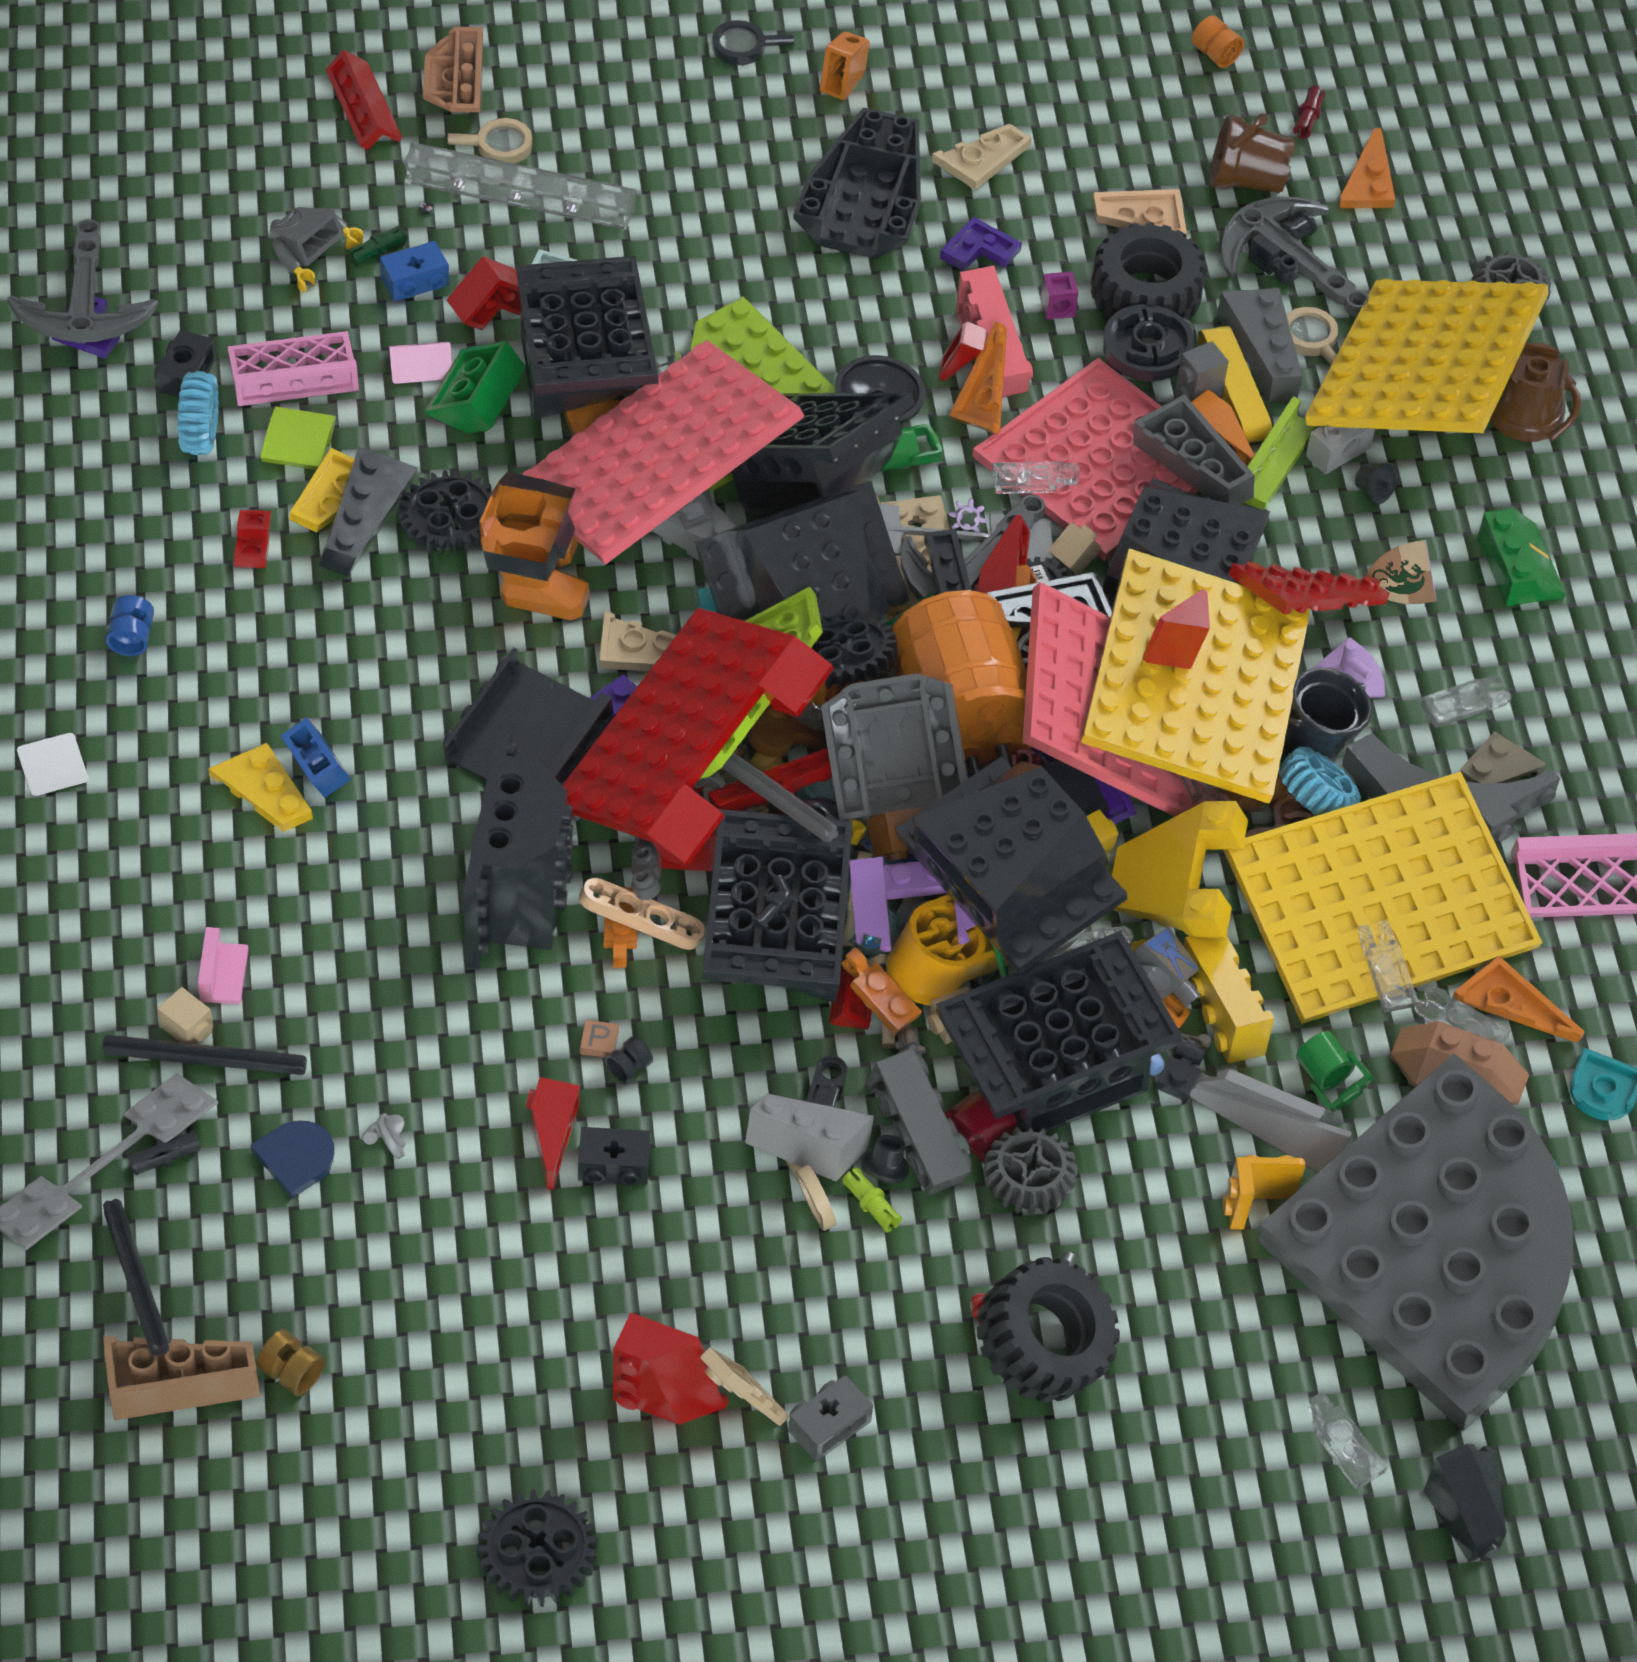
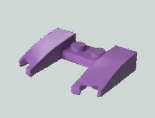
M883 857L849 860L855 932L858 944L862 943L863 936L866 934L882 939L880 944L882 951H891L888 899L948 894L919 861L884 865ZM955 902L959 944H965L970 941L966 930L976 925Z

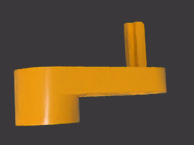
M949 895L925 902L916 908L886 958V972L911 1000L931 1006L932 1000L962 988L966 981L998 970L993 945L977 926L966 930L970 941L965 944H959L955 901ZM1003 956L1005 966L1011 965Z

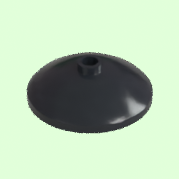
M871 355L854 359L839 371L835 381V393H911L915 405L904 411L905 415L898 419L900 424L914 418L920 412L925 400V386L919 374L908 364L888 356Z

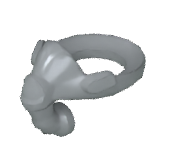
M383 1113L379 1115L377 1121L364 1132V1142L366 1144H374L378 1139L377 1133L380 1132L392 1155L397 1159L404 1157L403 1147L406 1144L400 1137L405 1124L404 1118L396 1114L387 1115Z

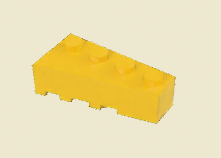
M1185 937L1183 946L1199 968L1191 977L1190 982L1201 994L1199 999L1202 1003L1203 1018L1205 1023L1211 1025L1213 1029L1214 1043L1217 1051L1223 1053L1227 1064L1265 1055L1275 1018L1270 1010H1262L1261 1004H1263L1264 999L1259 990L1251 991V976L1246 968L1239 970V956L1229 938Z

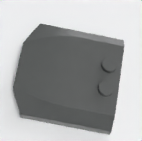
M915 673L850 684L842 692L821 706L839 820L927 807L968 779L953 684Z

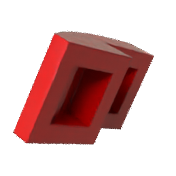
M239 511L234 567L266 568L270 540L271 511Z

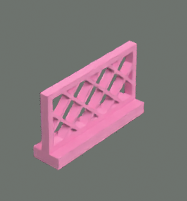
M348 331L227 346L238 406L359 391L357 365L353 357ZM343 343L337 350L328 347L330 344ZM300 348H311L307 354L299 351ZM270 352H281L277 357L269 355ZM320 353L329 356L324 361L315 358ZM249 355L252 357L244 361L236 356ZM289 357L298 359L294 365L285 362ZM260 360L268 363L263 369L255 366Z
M1637 833L1517 838L1511 850L1512 863H1516L1520 895L1531 918L1637 914V904L1632 903L1624 896L1631 887L1637 890V874L1633 878L1619 867L1625 860H1637ZM1600 861L1610 870L1601 879L1587 868L1591 862ZM1559 863H1569L1578 871L1569 880L1555 868ZM1525 864H1537L1546 872L1537 881L1526 873ZM1613 872L1628 883L1620 893L1605 882ZM1581 873L1596 884L1588 894L1573 883ZM1549 874L1564 885L1557 895L1541 884ZM1599 888L1614 898L1610 905H1601L1592 898ZM1567 889L1582 899L1578 906H1569L1560 899ZM1535 890L1550 900L1546 907L1531 906L1530 896Z

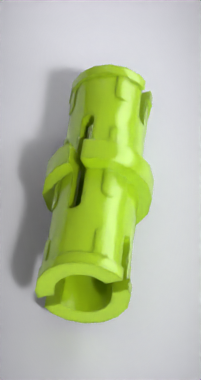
M860 1168L852 1169L855 1175L853 1176L849 1171L842 1179V1183L860 1201V1208L864 1212H869L886 1233L891 1232L892 1228L889 1225L892 1224L896 1228L901 1223L902 1216L886 1201L885 1193L881 1188H875Z

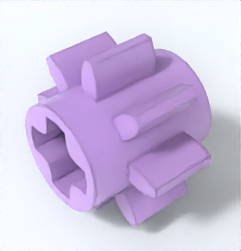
M969 498L968 505H962L957 500L958 510L948 513V515L956 519L951 528L956 529L960 526L963 528L962 531L968 532V530L973 529L974 532L980 533L977 528L979 522L987 523V520L980 517L979 514L985 507L981 505L975 509L972 498ZM964 510H967L969 513L975 511V515L972 517L974 522L971 525L967 522L962 524L960 522L963 518L962 512Z

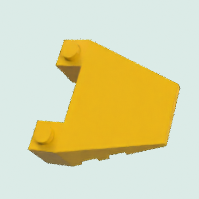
M1204 801L1118 846L1112 877L1127 892V900L1113 910L1142 920L1146 918L1155 921L1165 928L1167 926L1169 928L1173 927L1184 931L1186 935L1192 937L1226 938L1232 907L1220 889H1199L1206 850L1243 849L1248 819L1237 802Z

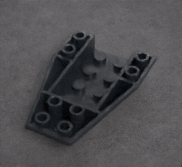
M862 108L810 172L795 208L793 219L820 247L877 259L908 243L921 205L919 120Z

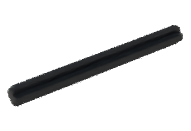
M105 1035L102 1044V1051L106 1055L304 1075L307 1069L306 1056L116 1035Z
M116 1198L112 1201L107 1200L103 1204L104 1215L150 1353L154 1356L166 1354L170 1349L169 1341L122 1202Z

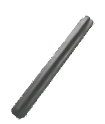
M733 752L722 768L823 841L831 842L833 838H837L838 831L834 823Z

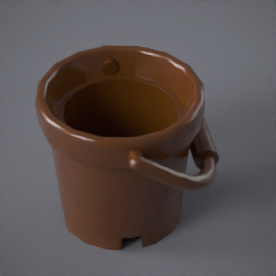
M1230 113L1227 114L1221 126L1213 154L1210 186L1221 189H1228L1229 186L1275 193L1282 192L1291 169L1289 162L1290 156L1293 157L1295 138L1263 129L1262 127L1268 122L1266 114H1259L1253 119L1252 124L1245 123V119Z
M1531 342L1525 344L1490 418L1493 426L1505 436L1524 442H1538L1546 439L1554 441L1577 419L1581 408L1580 393L1576 388V382L1568 374L1569 364L1567 359L1565 358L1563 362L1558 357L1559 350L1544 343ZM1566 389L1571 392L1574 405L1570 416L1564 422L1566 413L1564 394Z

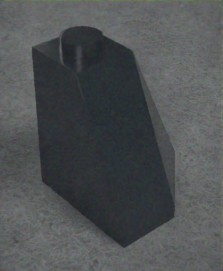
M1465 1444L1436 1457L1423 1490L1469 1563L1479 1558L1488 1560L1501 1551V1545L1507 1533L1494 1450L1491 1446H1483L1478 1451L1474 1444Z

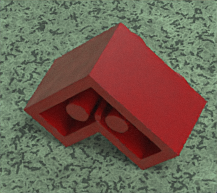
M482 256L446 301L463 324L479 330H483L500 309L520 316L516 269Z

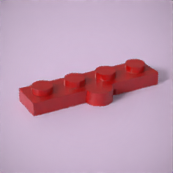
M828 748L763 771L762 773L794 795L795 792L804 786L815 782H824L832 777ZM740 780L725 785L721 789L717 788L707 792L710 803L718 810L741 811L756 804L769 802Z

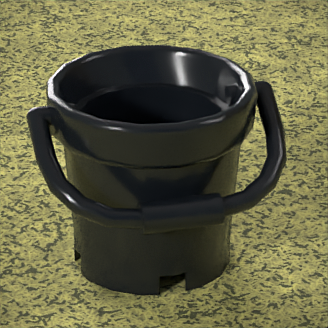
M1317 667L1304 671L1296 679L1293 688V699L1282 754L1285 750L1289 755L1299 746L1310 747L1314 752H1319L1323 756H1327L1332 762H1335L1349 741L1355 739L1369 724L1373 710L1370 697L1365 691L1366 685L1356 681L1349 674L1334 668Z

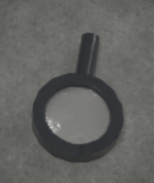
M733 20L721 24L713 32L712 50L717 58L722 62L741 66L752 64L759 60L764 53L765 47L794 45L793 33L764 35L763 31L755 24L741 20Z

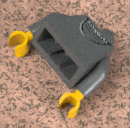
M298 207L282 220L275 219L271 222L270 233L274 240L272 244L273 249L291 274L295 273L297 275V287L301 292H307V286L304 281H310L315 286L314 272L310 269H302V265L308 266L343 235L346 237L345 247L347 249L357 246L358 243H363V231L356 227L349 229L347 227L348 223L336 215L334 210Z

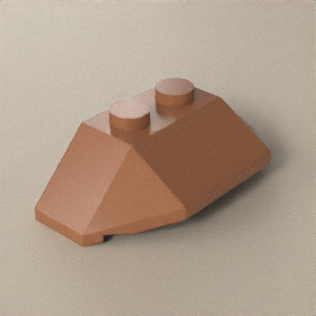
M454 27L448 32V36L441 39L425 54L423 99L450 112L481 113L483 27Z
M1440 1021L1400 1029L1390 1058L1394 1063H1397L1401 1072L1414 1088L1452 1054H1456L1512 1105L1519 1104L1529 1074L1504 1044Z

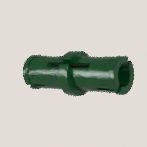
M398 225L380 235L374 234L369 237L370 240L348 249V255L351 262H354L355 266H359L377 256H385L387 251L407 243V233L402 229L401 225Z

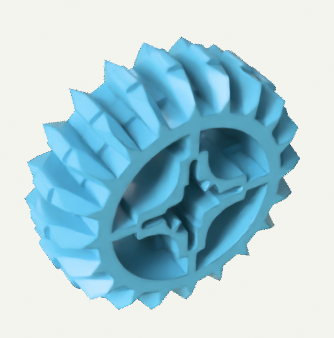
M195 371V373L187 372L183 378L179 393L177 426L178 442L184 453L192 455L209 454L214 447L218 424L219 392L217 379L213 374Z
M1299 746L1289 753L1283 760L1284 763L1279 767L1280 777L1283 784L1288 787V792L1293 794L1296 798L1295 800L1299 801L1304 808L1310 810L1313 815H1321L1360 803L1361 796L1358 788L1352 783V778L1344 773L1345 770L1340 769L1336 762H1332L1327 756L1314 752L1310 747Z

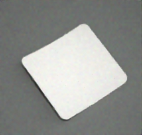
M73 733L25 744L17 748L19 759L33 796L89 781Z

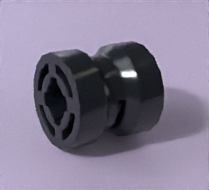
M631 1036L623 1043V1047L620 1050H614L605 1057V1062L616 1079L622 1083H628L636 1076L637 1070H644L653 1062V1056L642 1040L636 1036Z

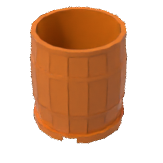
M962 590L944 592L923 599L906 610L892 626V631L895 632L898 645V654L894 655L895 675L897 677L918 673L953 684L964 758L977 756L979 763L983 764L998 758L995 748L1002 744L1008 745L1011 757L1013 754L1018 755L1017 750H1030L1032 747L1023 743L1027 670L1015 634L1005 617L1001 603L989 594Z

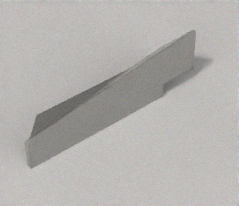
M1232 1069L1220 1070L1216 1077L1208 1076L1203 1072L1200 1073L1190 1093L1192 1099L1294 1158H1303L1305 1165L1317 1173L1348 1147L1352 1135L1350 1131L1322 1123L1325 1108Z

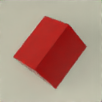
M1201 589L1160 617L1142 657L1146 663L1185 669L1192 668L1210 629L1208 592Z

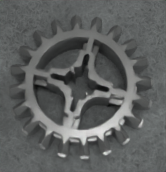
M1508 250L1504 255L1496 252L1493 257L1486 256L1483 262H1479L1471 280L1479 283L1502 281L1519 284L1527 282L1547 284L1549 295L1541 311L1546 306L1551 293V278L1547 275V269L1541 268L1538 261L1532 262L1531 256L1521 257L1520 252L1517 255H1511Z
M1031 1126L1023 1133L1016 1127L1012 1132V1136L1004 1132L1000 1137L1001 1141L994 1140L991 1145V1151H988L986 1154V1165H984L983 1171L987 1178V1189L993 1190L994 1200L1003 1198L1002 1204L1004 1209L1014 1205L1017 1214L1022 1211V1208L1028 1209L1030 1216L1035 1213V1209H1040L1044 1214L1049 1211V1206L1058 1209L1061 1206V1201H1067L1070 1197L1071 1190L1075 1188L1077 1180L1075 1176H1077L1078 1167L1074 1163L1075 1155L1074 1152H1068L1069 1146L1067 1141L1058 1143L1059 1137L1057 1133L1049 1137L1046 1135L1044 1127L1037 1133L1033 1132ZM1032 1164H1035L1034 1171L1031 1170ZM1031 1170L1029 1177H1027V1171Z

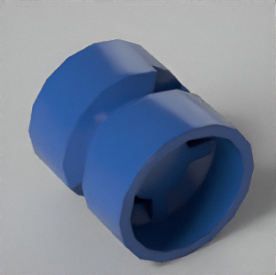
M133 595L121 596L114 601L110 616L111 622L106 636V644L111 650L125 656L140 655L146 651L154 616L152 604L144 598Z

